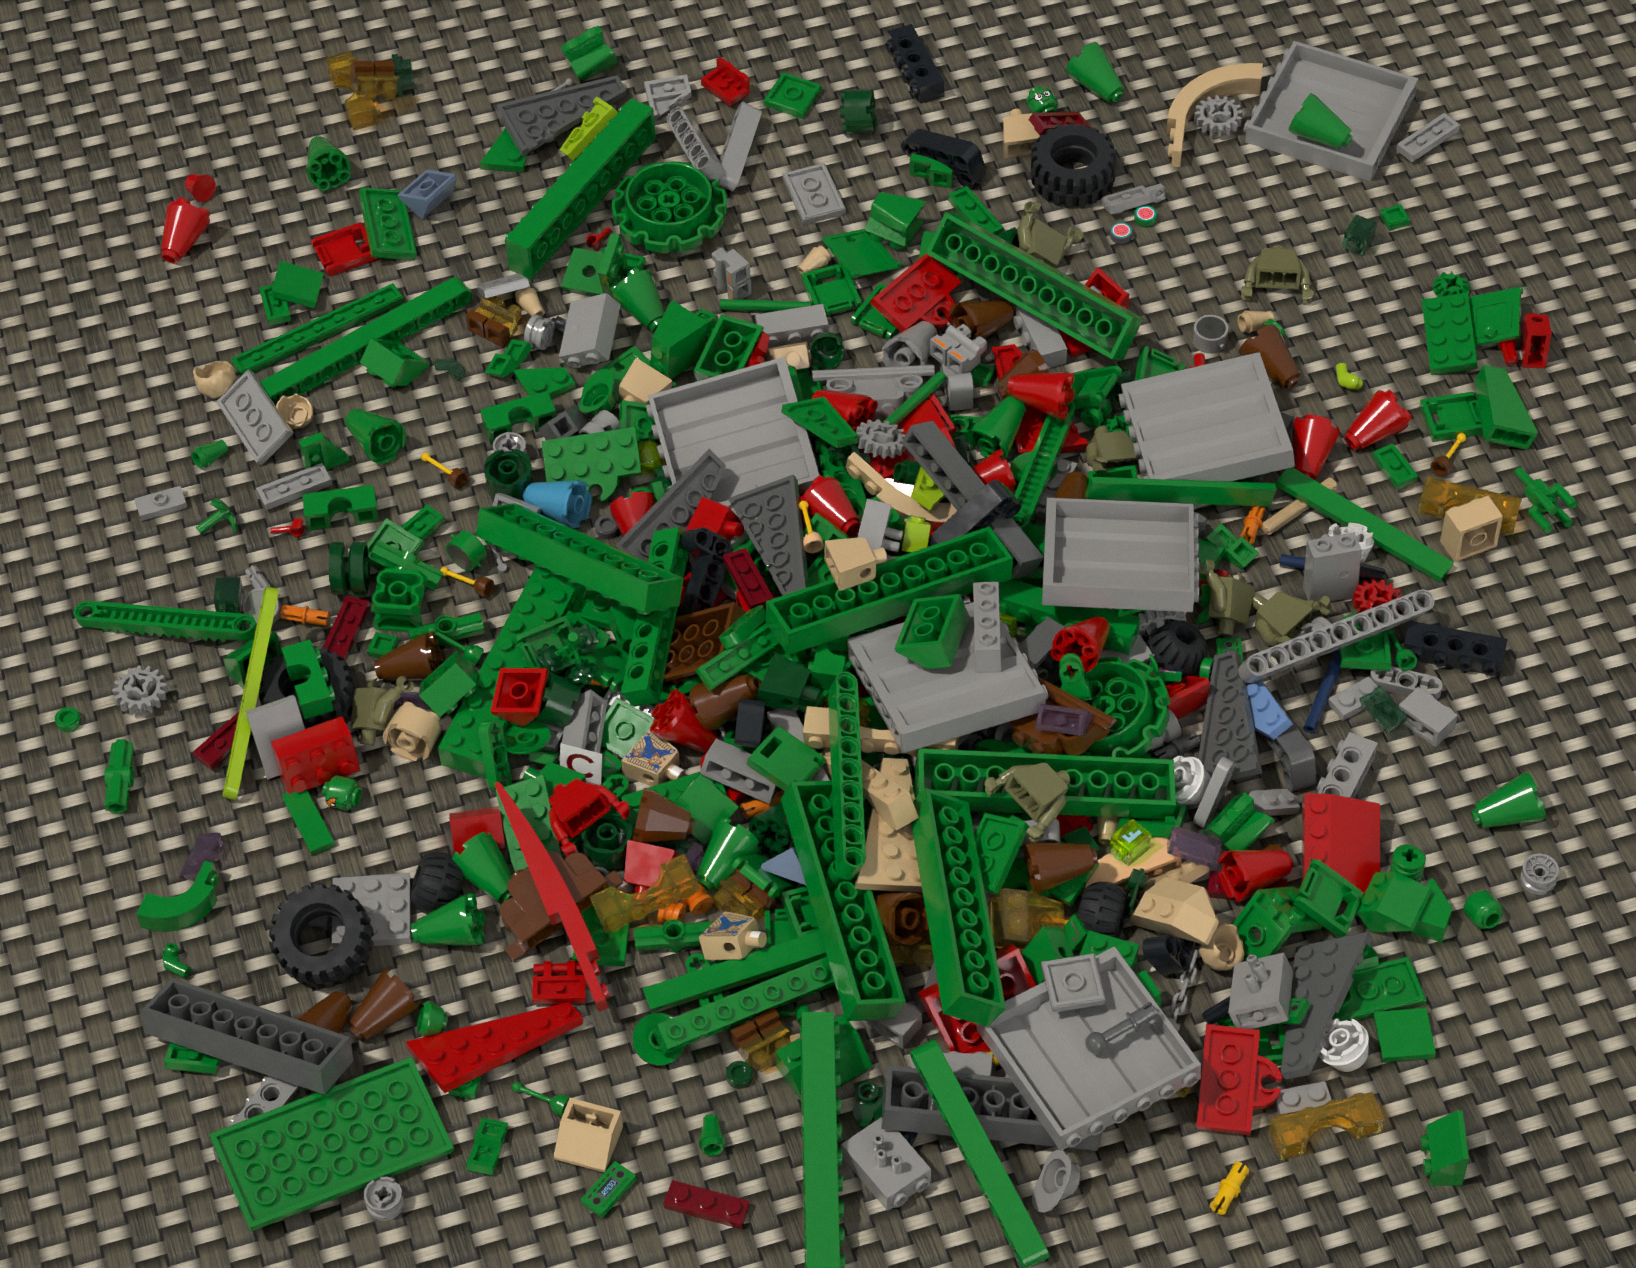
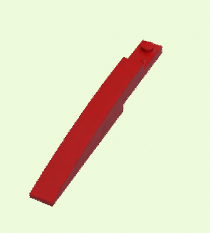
M500 782L494 783L551 924L563 923L598 1011L608 1009L606 999L610 998L605 983L599 985L596 977L601 975L595 961L600 959L569 889L550 855L518 806Z

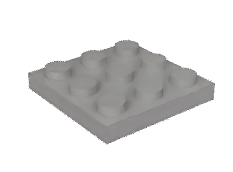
M410 873L333 878V885L339 886L342 891L346 889L352 893L354 898L359 900L371 920L370 924L374 930V936L371 937L374 942L373 946L411 944ZM332 916L333 949L337 948L341 943L345 932L344 923L335 916Z

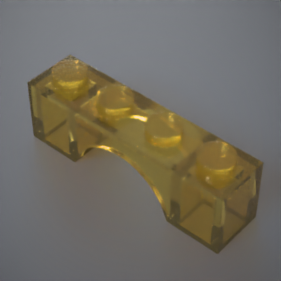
M351 51L326 57L328 74L334 88H346L354 92L352 96L345 100L347 117L353 131L379 124L377 115L380 114V108L377 101L373 102L374 96L371 87L353 86L349 78L353 61H359L358 58L354 59Z
M1427 477L1418 513L1442 519L1445 516V512L1452 507H1459L1470 503L1474 499L1489 496L1503 515L1500 532L1513 535L1522 498Z
M685 854L662 863L657 881L643 892L628 894L611 886L589 897L605 933L618 930L623 925L634 920L643 919L647 914L656 910L665 909L672 903L683 898H689L701 890Z
M1373 1092L1365 1094L1356 1093L1350 1098L1340 1101L1331 1100L1318 1107H1305L1296 1113L1277 1115L1274 1119L1270 1120L1269 1135L1279 1159L1283 1160L1305 1154L1309 1137L1321 1128H1341L1349 1132L1356 1139L1381 1133L1384 1116Z

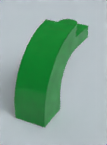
M204 861L194 884L181 895L161 897L146 893L136 913L140 927L158 932H171L187 928L202 920L218 901L215 888L219 882V875L216 872L214 863Z

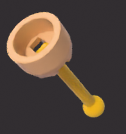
M801 501L799 508L803 511L808 531L803 538L804 549L808 553H816L823 549V540L819 533L812 530L807 511L808 502Z

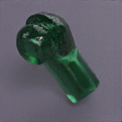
M435 360V370L447 371L457 380L464 377L465 369L458 360Z

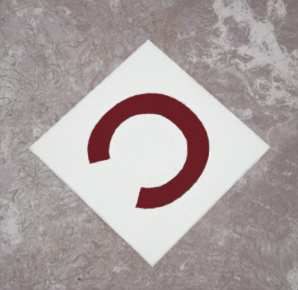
M560 743V766L584 774L586 776V783L601 785L602 754Z

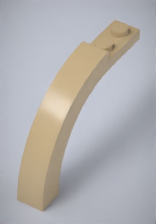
M1263 63L1234 64L1208 71L1189 82L1177 94L1172 102L1167 119L1166 134H1170V141H1174L1173 144H1169L1168 157H1172L1171 166L1180 167L1185 129L1189 120L1195 114L1196 105H1200L1201 100L1207 102L1208 96L1215 99L1216 95L1219 98L1238 94L1260 95Z
M855 452L847 459L846 468L849 475L854 479H859L864 484L866 490L872 495L876 494V497L881 502L891 504V509H896L903 519L910 515L926 518L925 522H929L931 525L930 530H937L957 512L951 503H938L929 511L912 497L896 489Z

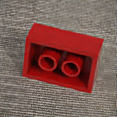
M342 716L271 741L280 778L288 794L302 792L305 789L309 790L323 785L327 781L330 782L336 775L345 777L361 771L351 733Z

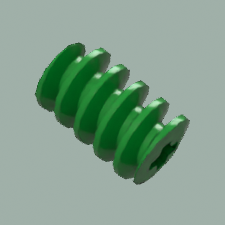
M1410 844L1398 846L1393 853L1390 872H1398L1421 883L1426 863L1424 852Z

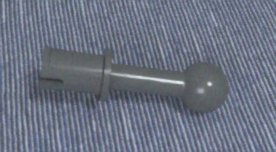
M1148 1002L1132 1013H1125L1127 1019L1103 1033H1090L1085 1040L1086 1048L1094 1054L1103 1052L1109 1041L1132 1028L1138 1032L1139 1027L1158 1018L1157 1010L1151 1002Z

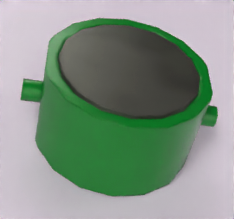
M462 530L456 536L454 533L450 535L452 540L446 545V551L452 561L466 571H471L476 566L480 568L483 565L481 561L487 556L482 542L475 535L465 530Z

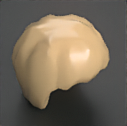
M214 361L211 364L205 365L202 369L195 367L193 370L194 381L200 393L213 399L221 397L236 382L235 369L227 361Z
M1219 924L1209 944L1200 943L1199 955L1210 969L1218 971L1234 970V964L1240 963L1244 959L1243 941L1239 937L1237 926L1233 924Z

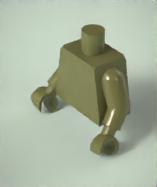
M1028 201L1024 205V210L1027 213L1025 216L1023 215L1017 229L1019 249L1056 268L1064 255L1072 247V243H1077L1083 238V232L1078 227L1075 229L1071 226L1068 229V237L1066 238L1037 218L1033 219L1041 204Z
M1281 245L1262 249L1261 255L1254 258L1248 266L1244 279L1245 286L1241 287V299L1250 301L1252 296V286L1254 283L1255 287L1279 289H1299L1300 284L1303 290L1302 304L1311 303L1314 291L1310 290L1311 282L1307 267L1297 258L1295 250L1284 249Z
M1100 426L1095 429L1092 442L1086 448L1087 464L1094 471H1107L1106 469L1135 465L1136 472L1138 473V460L1141 457L1135 456L1133 442L1123 431L1109 432L1106 426Z
M1206 560V570L1203 569V562H1199L1198 572L1207 576L1206 580L1211 587L1209 616L1220 620L1218 634L1233 636L1234 624H1246L1248 621L1256 587L1247 584L1245 577L1238 571L1239 580L1235 579L1231 574L1229 577H1219L1213 571L1215 568L1213 560Z
M1282 592L1275 593L1269 600L1257 594L1253 598L1251 605L1257 610L1256 629L1264 642L1270 646H1276L1296 638L1303 631L1301 628L1311 623L1313 612L1320 610L1322 614L1328 615L1332 609V605H1329L1330 599L1328 596H1322L1320 601L1303 600Z
M400 676L396 681L397 686L394 689L386 690L384 689L385 683L381 684L378 688L374 687V683L378 679L376 678L369 681L367 688L354 689L351 728L361 730L360 744L375 745L376 732L385 731L392 717L394 703L401 697L400 694L402 692H411L413 690L414 684L412 681H409L407 688L404 689L403 683L406 681V677Z
M1044 762L1036 765L1013 766L1001 773L1000 777L996 780L994 777L986 779L985 791L989 797L1005 784L1004 789L1035 822H1038L1037 825L1031 826L1026 831L1029 834L1027 838L1032 842H1039L1045 835L1043 830L1051 825L1066 805L1065 794L1070 783L1068 773L1064 770L1056 773Z

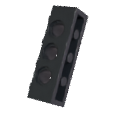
M909 24L888 30V40L885 41L888 53H892L895 66L900 67L903 80L909 83L912 96H916L920 104L944 97V79L913 25Z
M1409 621L1403 649L1411 650L1417 657V662L1501 677L1508 639Z

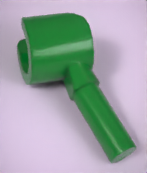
M801 1004L795 1010L776 1011L779 1017H797V1022L800 1024L801 1012H809V1008Z

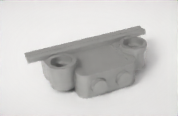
M934 365L813 370L812 375L813 381L827 380L826 390L862 394L876 400L878 407L875 411L874 420H885L923 386L921 376L935 375Z

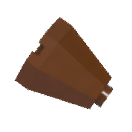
M1036 349L1025 352L998 381L1000 387L997 388V391L1002 400L1008 396L1012 397L1011 394H1007L1011 375L1049 373L1046 362Z
M644 788L632 841L646 843L685 839L687 833L692 834L695 819L690 818L691 812L655 790Z

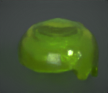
M652 440L638 442L642 474L645 475L655 473L654 470L664 465L665 462L664 459H660L657 449L659 444Z

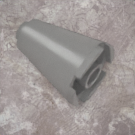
M922 321L889 339L882 347L884 354L882 360L885 366L926 365L930 355V339L937 335L936 328L931 323Z

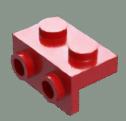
M719 57L716 59L717 68L701 78V85L732 107L750 94V80L745 73L740 72L730 62Z

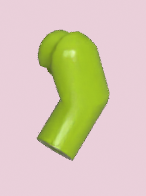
M1339 363L1336 365L1337 380L1340 386L1350 390L1362 388V379L1358 378L1357 375L1348 373L1347 364Z

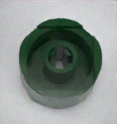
M873 89L841 90V102L844 105H840V118L845 119V122H843V134L876 132V115L874 111L876 103Z
M502 449L492 453L485 461L484 474L488 494L493 499L496 493H502L523 500V491L530 483H534L530 458L518 449H511V451L506 452Z
M548 672L540 712L534 720L555 728H564L575 711L571 706L573 700L578 702L580 695L579 684Z
M610 810L581 832L583 852L594 867H602L606 870H622L625 868L627 841H632L633 829L631 824L626 819L624 820L619 812Z

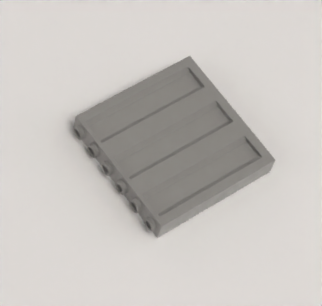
M1294 41L1290 49L1287 48L1285 50L1283 62L1278 63L1275 76L1270 77L1267 91H1263L1260 96V104L1254 106L1251 120H1247L1244 125L1243 132L1246 133L1245 143L1371 182L1416 95L1418 78ZM1310 93L1316 95L1352 130L1350 135L1353 138L1347 148L1343 146L1341 149H1337L1289 132L1288 129L1295 114L1303 107L1302 103Z
M1260 352L1121 384L1122 394L1118 395L1121 408H1126L1123 411L1126 425L1131 424L1128 427L1131 441H1136V443H1133L1135 456L1141 457L1138 460L1141 474H1146V476H1143V479L1230 482L1295 467L1293 448Z
M785 357L648 395L650 404L646 405L649 419L654 418L655 425L651 427L655 439L660 438L661 445H658L657 449L660 459L665 458L667 465L662 467L666 480L671 479L672 486L709 448L726 465L720 481L710 500L722 505L729 503L728 498L745 492L755 484L760 487L793 474L798 480L799 494L803 495L812 485L813 480L820 476L806 428L781 413L783 404L798 402Z
M1047 498L1042 605L1193 612L1194 602H1199L1198 514H1194V504Z
M974 602L965 604L970 618L951 667L927 669L897 653L894 648L904 623L847 639L848 658L902 753L1046 711L1047 689L1044 684L1041 685L1038 681L1035 669L1030 668L1025 653L1020 652L1015 637L1012 638L1005 622L1000 620L1001 672L976 673Z
M1115 946L1095 956L1106 999L1104 1005L1052 1013L1046 985L1043 982L1005 1001L1006 1009L988 1027L977 1024L978 1033L1060 1151L1067 1147L1077 1146L1083 1139L1091 1135L1100 1134L1106 1127L1125 1121L1129 1115L1148 1109L1160 1099L1170 1098L1176 1091L1184 1087L1193 1086L1201 1078V1063ZM1148 1002H1151L1157 1010L1158 1018L1139 1027L1138 1032L1132 1028L1109 1041L1103 1052L1094 1054L1086 1048L1085 1040L1090 1033H1103L1126 1020L1125 1013H1132Z

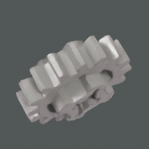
M1218 95L1215 96V99L1208 96L1207 102L1201 100L1200 105H1196L1194 121H1197V127H1202L1203 133L1210 131V136L1217 133L1221 137L1222 133L1230 135V130L1236 132L1237 126L1241 127L1243 111L1240 110V104L1235 105L1234 99L1227 101V96L1223 99H1220Z
M879 419L875 422L867 420V424L861 422L860 427L857 426L856 430L858 448H864V453L866 454L873 453V457L881 455L883 459L887 456L895 458V454L902 455V451H905L906 448L902 441L906 435L903 429H897L898 425H889V421L881 423Z
M1145 610V613L1137 614L1141 618L1139 635L1144 640L1148 638L1151 631L1156 627L1158 629L1165 625L1164 622L1166 620L1187 621L1185 613L1180 611Z
M139 665L136 671L128 668L127 675L119 674L121 681H114L115 688L112 691L116 705H120L123 712L129 709L130 715H133L135 711H139L141 716L144 714V710L152 713L153 706L160 708V700L167 699L165 693L168 692L164 675L160 676L158 669L152 672L150 666L142 670Z

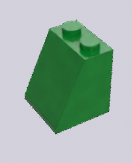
M674 300L671 301L652 336L650 367L669 379H673L697 363L705 348L707 322Z

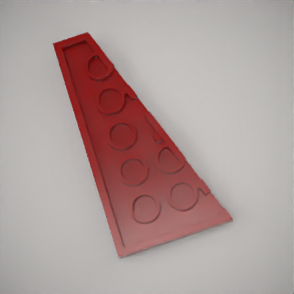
M1015 344L992 347V356L998 380L1023 355ZM1024 403L1026 412L1014 440L1018 456L1025 452L1033 451L1048 415ZM1074 423L1071 424L1061 453L1086 450L1089 444L1085 438L1080 436L1078 428Z
M565 1002L406 1041V1047L439 1088L446 1093L582 1025L583 1019L582 1015L570 1002Z

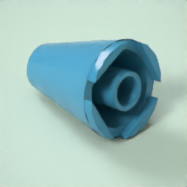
M580 480L530 483L523 491V499L525 502L541 508L542 514L570 528H579L581 520H586L589 515L592 494L587 492L586 487H589V485Z

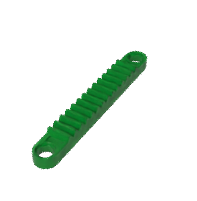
M1073 402L1067 403L1069 412L1067 413L1066 420L1056 419L1047 415L1014 496L1022 504V508L1012 519L1023 523L1019 527L1025 534L1035 518V513H1037L1040 501L1048 486V481H1050L1051 474H1053V469L1056 466V461H1058L1061 449H1063L1064 442L1068 436L1075 413Z
M99 601L81 602L75 607L73 612L78 624L82 627L99 628L105 632L111 629L114 633L120 630L124 634H126V631H129L131 634L138 632L141 635H144L146 632L150 636L156 633L159 637L165 634L170 638L171 635L177 638L184 636L186 639L192 636L195 640L201 637L205 641L208 638L213 641L220 639L222 642H225L226 639L248 641L254 638L257 626L255 618L249 614ZM93 611L90 616L81 617L84 612ZM245 624L251 625V627L248 630H239L240 627Z

